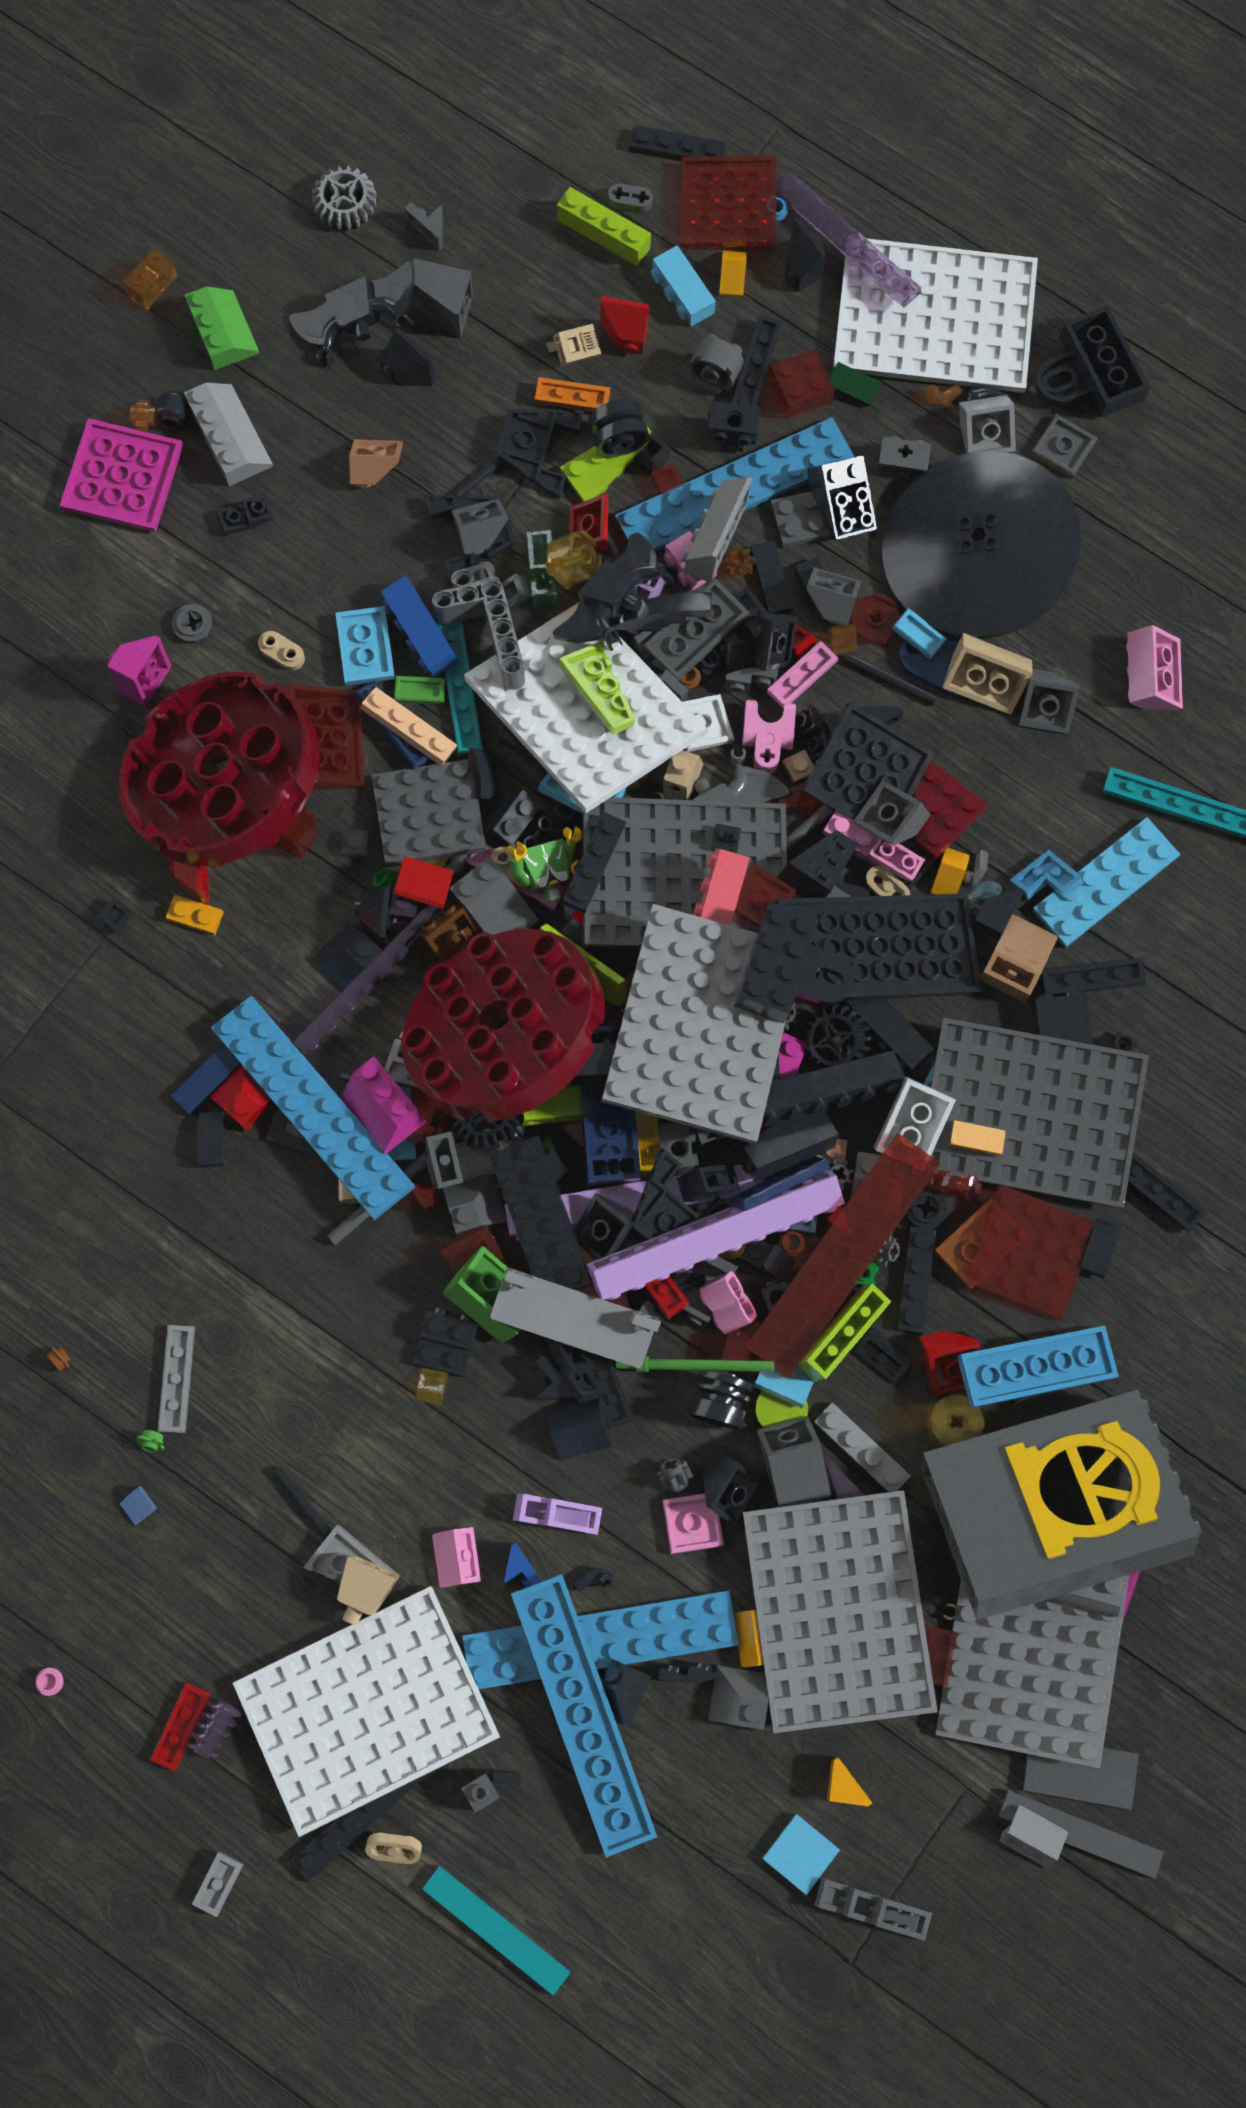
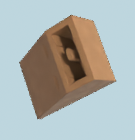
M1012 914L980 977V981L1025 1003L1039 979L1058 936Z

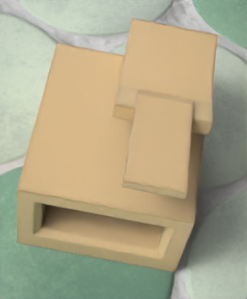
M593 324L559 332L553 336L554 341L546 343L549 353L557 351L561 366L590 359L601 354L598 347L599 344H597L598 341H596L597 338H595L596 335H594L595 332H593Z

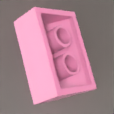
M1154 625L1128 632L1126 649L1128 652L1127 673L1129 676L1128 698L1130 703L1142 709H1183L1180 639Z

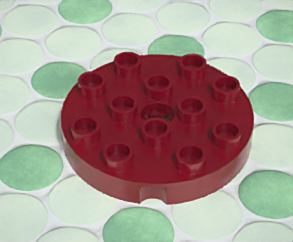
M225 672L209 675L176 690L161 701L145 717L147 724L144 732L137 738L131 739L125 751L119 775V793L122 808L131 825L161 855L182 864L221 867L251 855L260 849H268L275 845L280 834L286 830L303 809L319 776V743L316 730L303 708L279 683L275 682L271 685H265L257 674L249 672ZM228 760L226 766L218 773V764Z
M514 929L493 935L480 933L469 941L467 947L453 955L445 963L436 964L427 971L424 978L425 984L412 1003L404 1024L401 1038L402 1055L405 1068L415 1085L435 1107L445 1114L465 1121L476 1114H483L489 1122L515 1117L541 1105L557 1094L576 1076L589 1059L595 1048L591 1041L592 1033L598 1025L603 1023L605 1014V999L600 980L580 951L567 939L555 933L539 929ZM509 1018V1021L503 1027L495 1030L502 1021Z

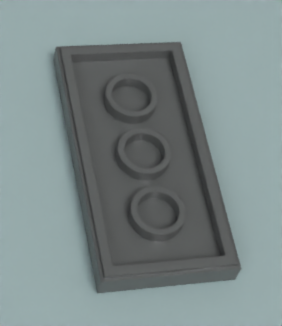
M716 578L701 591L712 592L710 617H686V624H665L661 631H657L643 644V648L678 681L750 615V612Z
M1103 1748L1100 1768L1027 1754L1022 1790L1132 1810L1139 1754Z

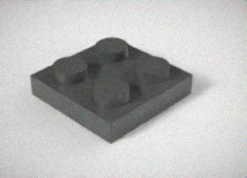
M811 491L771 500L770 505L782 548L830 538V530Z

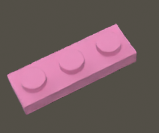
M820 641L770 686L767 693L784 709L786 703H792L829 670L838 661V657Z

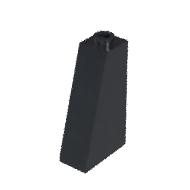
M824 1111L820 1113H806L793 1120L789 1118L780 1120L758 1137L756 1144L750 1143L744 1148L741 1160L742 1169L756 1182L834 1149L839 1133Z

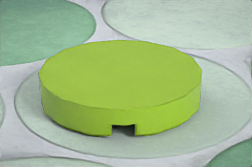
M761 1391L756 1401L755 1414L758 1422L764 1428L807 1416L808 1404L806 1401L803 1408H800Z

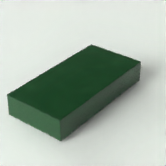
M837 362L827 384L871 405L881 382Z

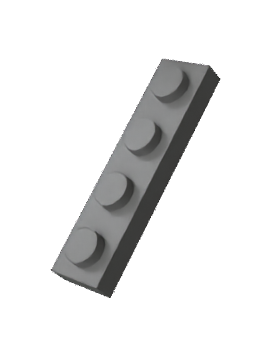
M831 1403L813 1422L887 1492L898 1491L909 1479L910 1475L835 1404Z

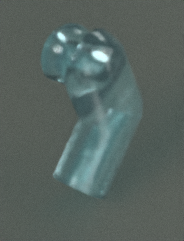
M994 881L978 882L968 895L969 907L975 908L981 898L1000 894L1002 891L1000 884Z

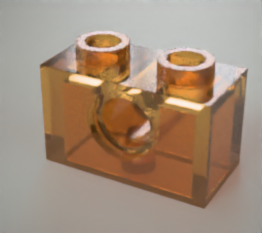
M153 248L123 281L127 296L147 310L177 277L173 261L156 248Z

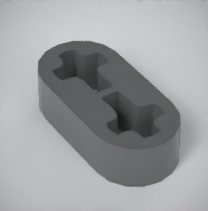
M614 184L609 188L608 202L615 209L645 213L652 207L653 195L649 189L644 187ZM617 193L622 194L620 199H616ZM641 197L645 198L644 203H639Z

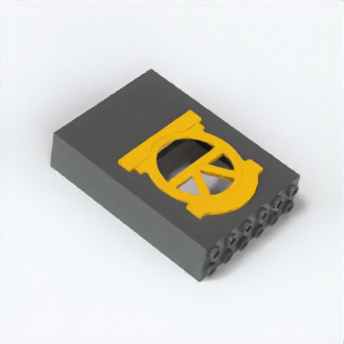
M1138 1390L923 1453L922 1474L976 1621L1194 1555L1199 1536L1201 1535L1199 1522L1196 1518L1192 1519L1189 1511L1191 1509L1189 1499L1186 1494L1181 1493L1179 1488V1475L1175 1469L1172 1470L1170 1467L1168 1449L1165 1445H1161L1158 1438L1160 1437L1158 1426L1155 1421L1151 1422L1148 1415L1150 1413L1148 1402L1145 1398H1141ZM1092 1446L1104 1449L1105 1453L1086 1472L1077 1447ZM1066 1450L1095 1525H1077L1066 1522L1055 1516L1042 1500L1039 1489L1041 1473L1046 1464L1062 1451ZM1117 1457L1125 1464L1130 1473L1132 1491L1094 1485L1092 1482ZM1096 1496L1124 1501L1127 1505L1117 1516L1107 1521Z

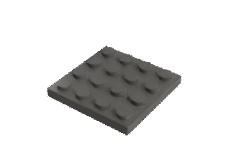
M469 759L444 763L442 766L435 764L417 767L414 770L410 768L372 774L386 868L400 866L404 856L425 862L487 852L478 798H474V774L468 773Z

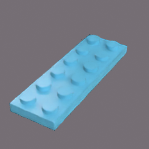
M1146 817L1078 872L1083 879L1082 885L1065 898L1054 891L1036 905L1032 911L1052 934L1058 936L1057 940L1066 948L1180 856V853Z

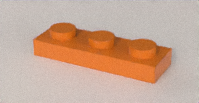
M538 377L535 404L593 412L599 406L609 402L610 387Z

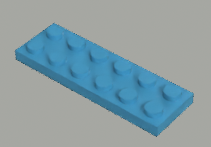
M1105 1326L964 1353L957 1356L970 1408L1119 1377Z

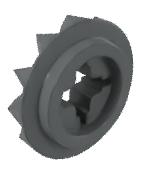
M185 605L178 609L173 616V630L178 638L185 640L187 643L190 641L199 643L200 639L207 637L210 629H212L211 615L207 609L200 605ZM189 616H192L195 622H199L196 624V631L187 626L190 624Z

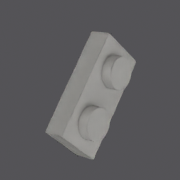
M219 1851L192 1905L217 1917L244 1864Z

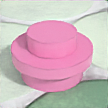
M46 1668L38 1673L35 1684L41 1694L52 1696L62 1689L64 1681L60 1671L55 1668Z

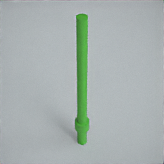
M645 1356L641 1368L616 1361V1368L636 1369L637 1372H648L649 1369L774 1372V1361L649 1359V1356Z

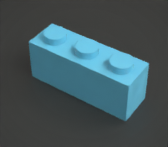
M678 246L653 258L652 277L656 283L662 285L668 301H673L681 320H686L691 327L715 313L716 301Z

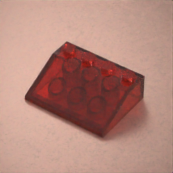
M289 683L285 689L295 698L311 719L318 737L319 776L312 790L363 788L365 784L360 703L354 697L355 691Z

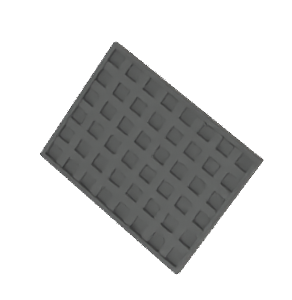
M610 797L589 812L585 813L583 811V854L603 811L627 822L586 913H583L584 947L641 949L652 904L693 915L696 903H701L703 893L700 892L701 883L704 877L708 878L710 868L707 867L710 853H715V851L711 850L716 823L741 828L737 854L750 857L731 926L757 933L762 914L768 903L775 904L777 899H788V888L775 880L787 865L785 804Z
M943 1018L930 1088L956 1099L923 1172L1123 1209L1149 1055ZM954 1120L1006 1131L1001 1157L949 1146Z

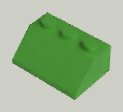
M207 286L185 294L188 309L214 370L260 354L233 290Z
M482 1246L454 1275L443 1294L503 1344L516 1336L521 1329L490 1318L507 1266Z

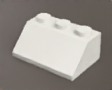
M905 1077L877 1138L874 1149L924 1171L956 1099Z

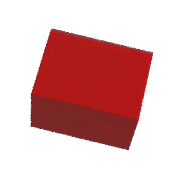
M604 493L570 507L569 553L595 555L597 552L607 555L608 494Z
M404 856L398 871L394 894L443 909L454 871Z

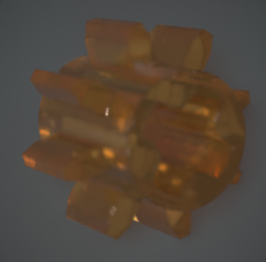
M138 399L136 405L130 406L129 421L130 424L136 426V430L148 432L151 426H156V407L150 405V400Z
M737 545V549L734 551L728 550L727 557L729 559L725 560L724 566L730 567V576L735 574L742 578L746 572L752 573L753 568L751 565L755 564V557H750V548L745 550Z

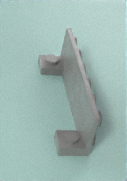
M508 1267L506 1268L490 1314V1318L636 1368L642 1367L654 1331L658 1332L661 1323L657 1317Z

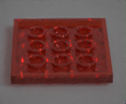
M777 156L682 157L680 248L776 247Z
M1000 1184L995 1192L964 1282L1058 1320H1063L1080 1272V1266L1089 1239L1097 1222Z

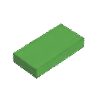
M396 676L394 700L398 703L444 705L446 678Z

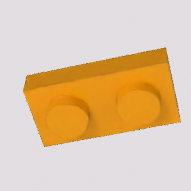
M174 894L166 919L167 921L215 936L224 912L222 909Z

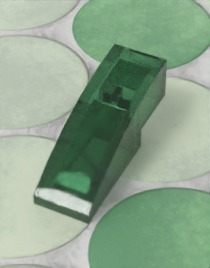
M551 530L526 532L533 608L558 606Z

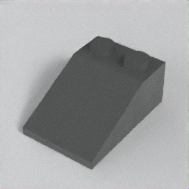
M490 857L450 888L451 898L456 903L458 902L466 907L483 933L493 935L514 929H530L539 922L506 875Z

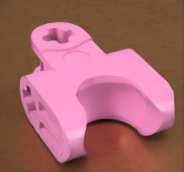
M746 701L742 746L754 747V768L772 775L778 767L780 749L792 750L796 714L795 704L786 703L782 717L777 722L768 723L760 718L757 701ZM764 758H769V763L764 762Z

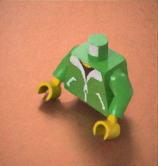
M568 827L563 830V835L567 838L565 841L562 838L531 848H526L524 844L517 841V849L511 845L507 847V853L511 855L512 876L526 887L529 892L542 888L546 903L561 898L557 884L569 879L576 843L583 836L582 831L578 827L574 828L573 834Z

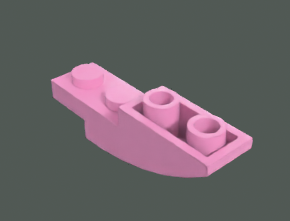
M836 811L822 832L828 836L835 830L840 831L857 843L852 855L873 866H883L893 875L911 882L925 860L899 843L893 846Z

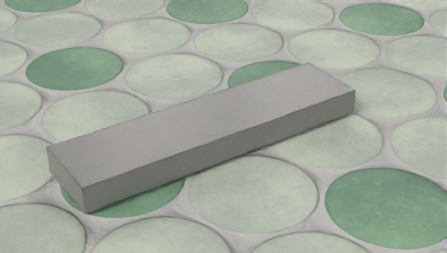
M167 1325L158 1432L186 1434L195 1335L194 1326Z

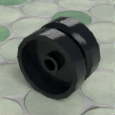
M618 399L610 401L596 408L589 416L591 431L595 435L596 448L602 456L619 457L630 454L643 447L649 440V432L646 423L643 421L641 405L636 400Z

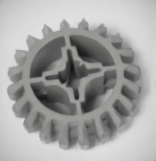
M348 165L346 170H342L338 166L335 172L329 168V175L321 174V181L316 180L315 188L312 190V204L317 216H320L323 223L328 221L330 228L337 224L339 230L346 226L349 231L353 224L359 228L360 221L367 223L368 216H373V208L376 207V190H374L373 182L368 180L366 173L360 174L358 168L352 172ZM331 193L333 196L331 201L327 203L326 198ZM361 193L363 197L361 201L357 203V195Z

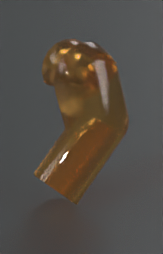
M954 384L945 391H940L935 385H930L925 390L926 399L930 403L947 405L962 394V390L957 384Z

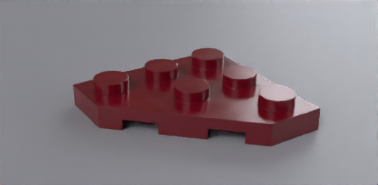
M932 760L929 761L915 788V799L922 802L931 814L917 833V845L934 859H937L987 809V803Z

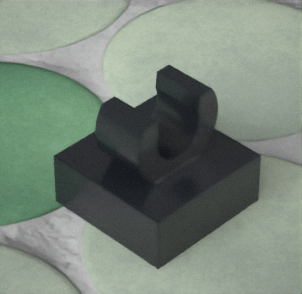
M716 823L711 850L715 851L718 848L737 854L741 828Z

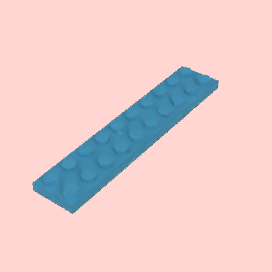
M833 417L618 513L615 515V521L627 543H629L632 535L638 532L649 541L654 551H658L688 531L694 533L696 528H701L703 523L700 522L703 511L705 508H710L711 503H709L711 494L714 489H719L722 481L747 476L753 478L747 506L744 510L746 511L808 483L807 468L852 458L854 455Z
M252 996L211 1027L217 1037L374 1221L415 1188L410 1179L392 1158L381 1150L368 1130Z
M557 1575L511 1593L605 1857L657 1838L563 1575Z
M730 1591L577 1616L596 1669L608 1668L612 1659L623 1664H631L739 1645ZM523 1626L463 1636L466 1662L478 1689L541 1679Z

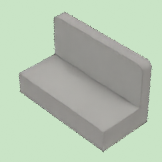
M1020 1805L1016 1809L1010 1826L1003 1831L999 1842L1048 1869L1058 1861L1068 1832Z

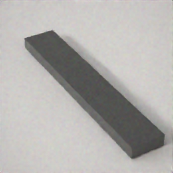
M1010 1790L1006 1791L999 1817L1012 1821L1016 1809L1021 1805L1066 1830L1068 1835L1065 1843L1156 1878L1164 1854L1163 1851Z

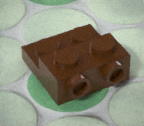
M458 902L456 904H447L441 910L442 915L436 920H427L421 926L422 931L418 934L440 963H445L453 955L467 947L469 941L474 936L483 933L466 907Z

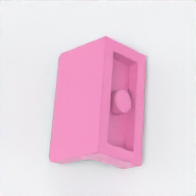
M473 1527L453 1529L432 1535L440 1588L481 1581Z

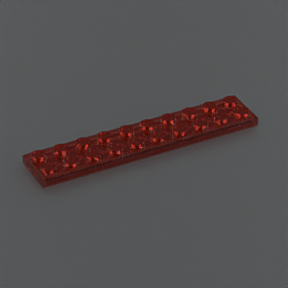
M897 1133L745 1348L763 1361H774V1369L789 1379L941 1163Z

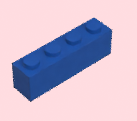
M406 575L381 591L386 599L382 601L384 607L389 614L394 612L397 617L394 621L401 634L407 633L409 639L406 640V643L413 653L418 651L421 656L418 662L425 673L430 671L436 678L460 662Z

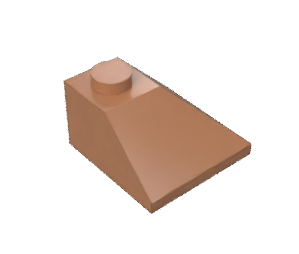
M354 439L349 455L350 484H356V486L362 488L375 485L399 462L403 441Z

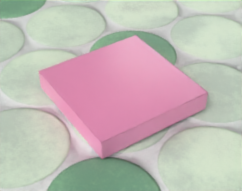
M705 1494L662 1500L671 1554L724 1546L720 1517L706 1507Z

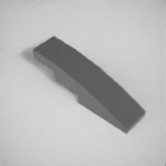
M825 1878L821 1879L814 1904L819 1908L843 1914L847 1917L923 1941L926 1939L932 1916L931 1912Z

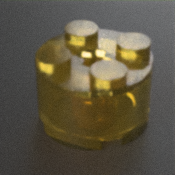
M584 531L573 532L548 543V561L545 563V569L549 575H553L564 588L568 589L588 581L602 565L600 554L596 555L594 547L597 545L588 533Z
M961 1394L950 1395L941 1399L931 1408L927 1419L928 1434L931 1440L940 1448L979 1437L985 1425L981 1409L979 1407L970 1408L968 1397ZM951 1417L960 1420L959 1427L952 1428L950 1426L952 1422Z

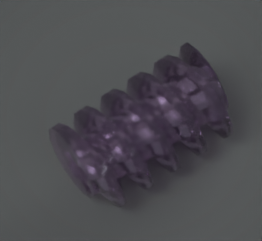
M216 1696L214 1697L219 1702L217 1704H208L213 1711L212 1714H202L207 1723H197V1726L202 1731L201 1734L193 1732L191 1734L196 1743H186L189 1749L208 1759L210 1757H219L220 1753L215 1746H225L221 1736L230 1737L231 1733L226 1726L235 1727L237 1725L232 1716H242L238 1708Z

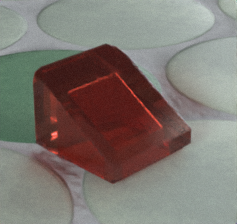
M430 1182L414 1184L415 1188L412 1190V1193L424 1212H428L441 1204V1200L435 1190L432 1189Z

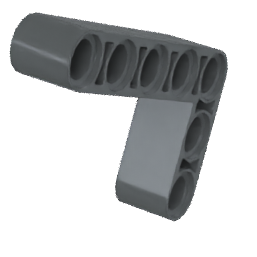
M490 580L437 592L432 598L435 618L439 623L450 624L486 616L505 687L511 690L523 687L526 682L523 659L502 584L498 581Z

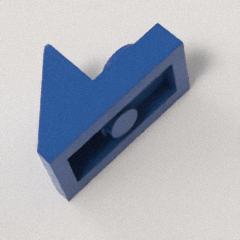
M517 1543L511 1545L504 1584L522 1572L525 1577L521 1581L525 1587L541 1582V1579Z

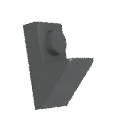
M410 202L404 208L406 221L440 251L443 248L442 206H439L428 216L422 207H417Z

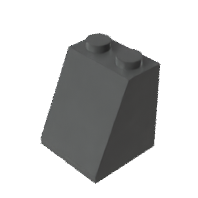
M414 258L415 277L411 305L455 337L461 338L473 298L471 271Z
M808 1416L757 1429L770 1484L778 1507L818 1502L823 1498L831 1496L820 1441Z

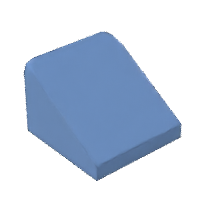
M140 1486L120 1503L135 1525L157 1510L155 1504Z

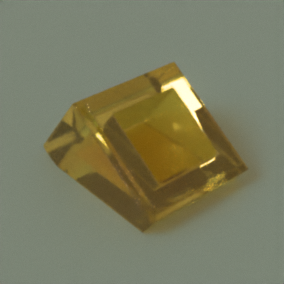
M422 1368L416 1391V1400L441 1405L448 1373Z

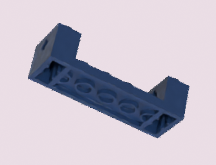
M621 1025L597 1026L592 1033L591 1041L598 1043L600 1040H613L614 1044H616ZM580 1087L586 1156L582 1162L584 1189L635 1183L641 1179L636 1113L630 1109L601 1102L605 1087Z

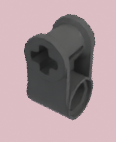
M481 562L478 565L457 570L451 577L453 588L490 580L500 582V580L495 577V569L490 562Z

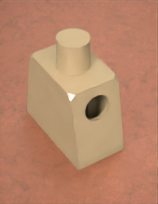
M682 750L671 758L663 779V796L665 799L671 800L676 797L678 800H690L694 790L693 785L697 782L703 767L700 756ZM677 786L681 791L674 790L673 787Z
M354 1554L349 1556L337 1597L339 1602L348 1605L342 1619L350 1624L357 1625L362 1613L371 1616L375 1614L400 1575Z

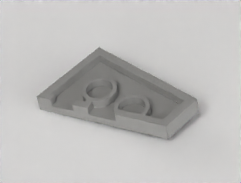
M336 1525L303 1567L304 1569L325 1575V1577L342 1581L347 1558L354 1554L396 1573L340 1525Z

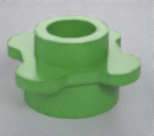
M144 1430L141 1436H137L136 1440L139 1441L138 1445L141 1446L142 1450L155 1453L157 1450H164L162 1434L151 1430Z

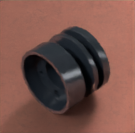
M700 1370L698 1378L709 1384H696L695 1388L706 1395L705 1398H692L688 1416L720 1427L741 1430L746 1412L736 1407V1402L748 1403L750 1398L739 1393V1391L751 1393L753 1385L730 1373Z

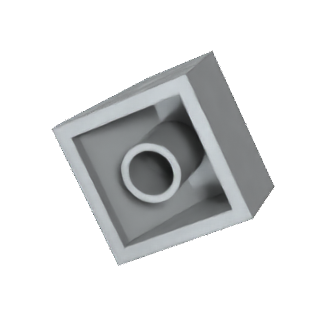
M1007 395L959 403L960 427L966 453L978 451H1000L1007 453L1016 451L1014 403Z

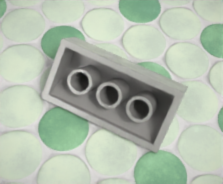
M204 383L184 392L189 409L229 486L273 467L232 384Z
M747 476L722 481L718 490H713L709 500L711 506L709 509H704L700 522L703 524L700 529H695L691 539L693 545L691 548L687 547L682 558V562H685L684 573L709 583L713 580L747 506L753 478Z

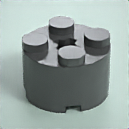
M709 334L699 343L688 365L689 376L693 374L696 378L695 383L706 391L720 393L721 390H726L728 392L743 366L742 349L737 344H730L719 339L716 335Z

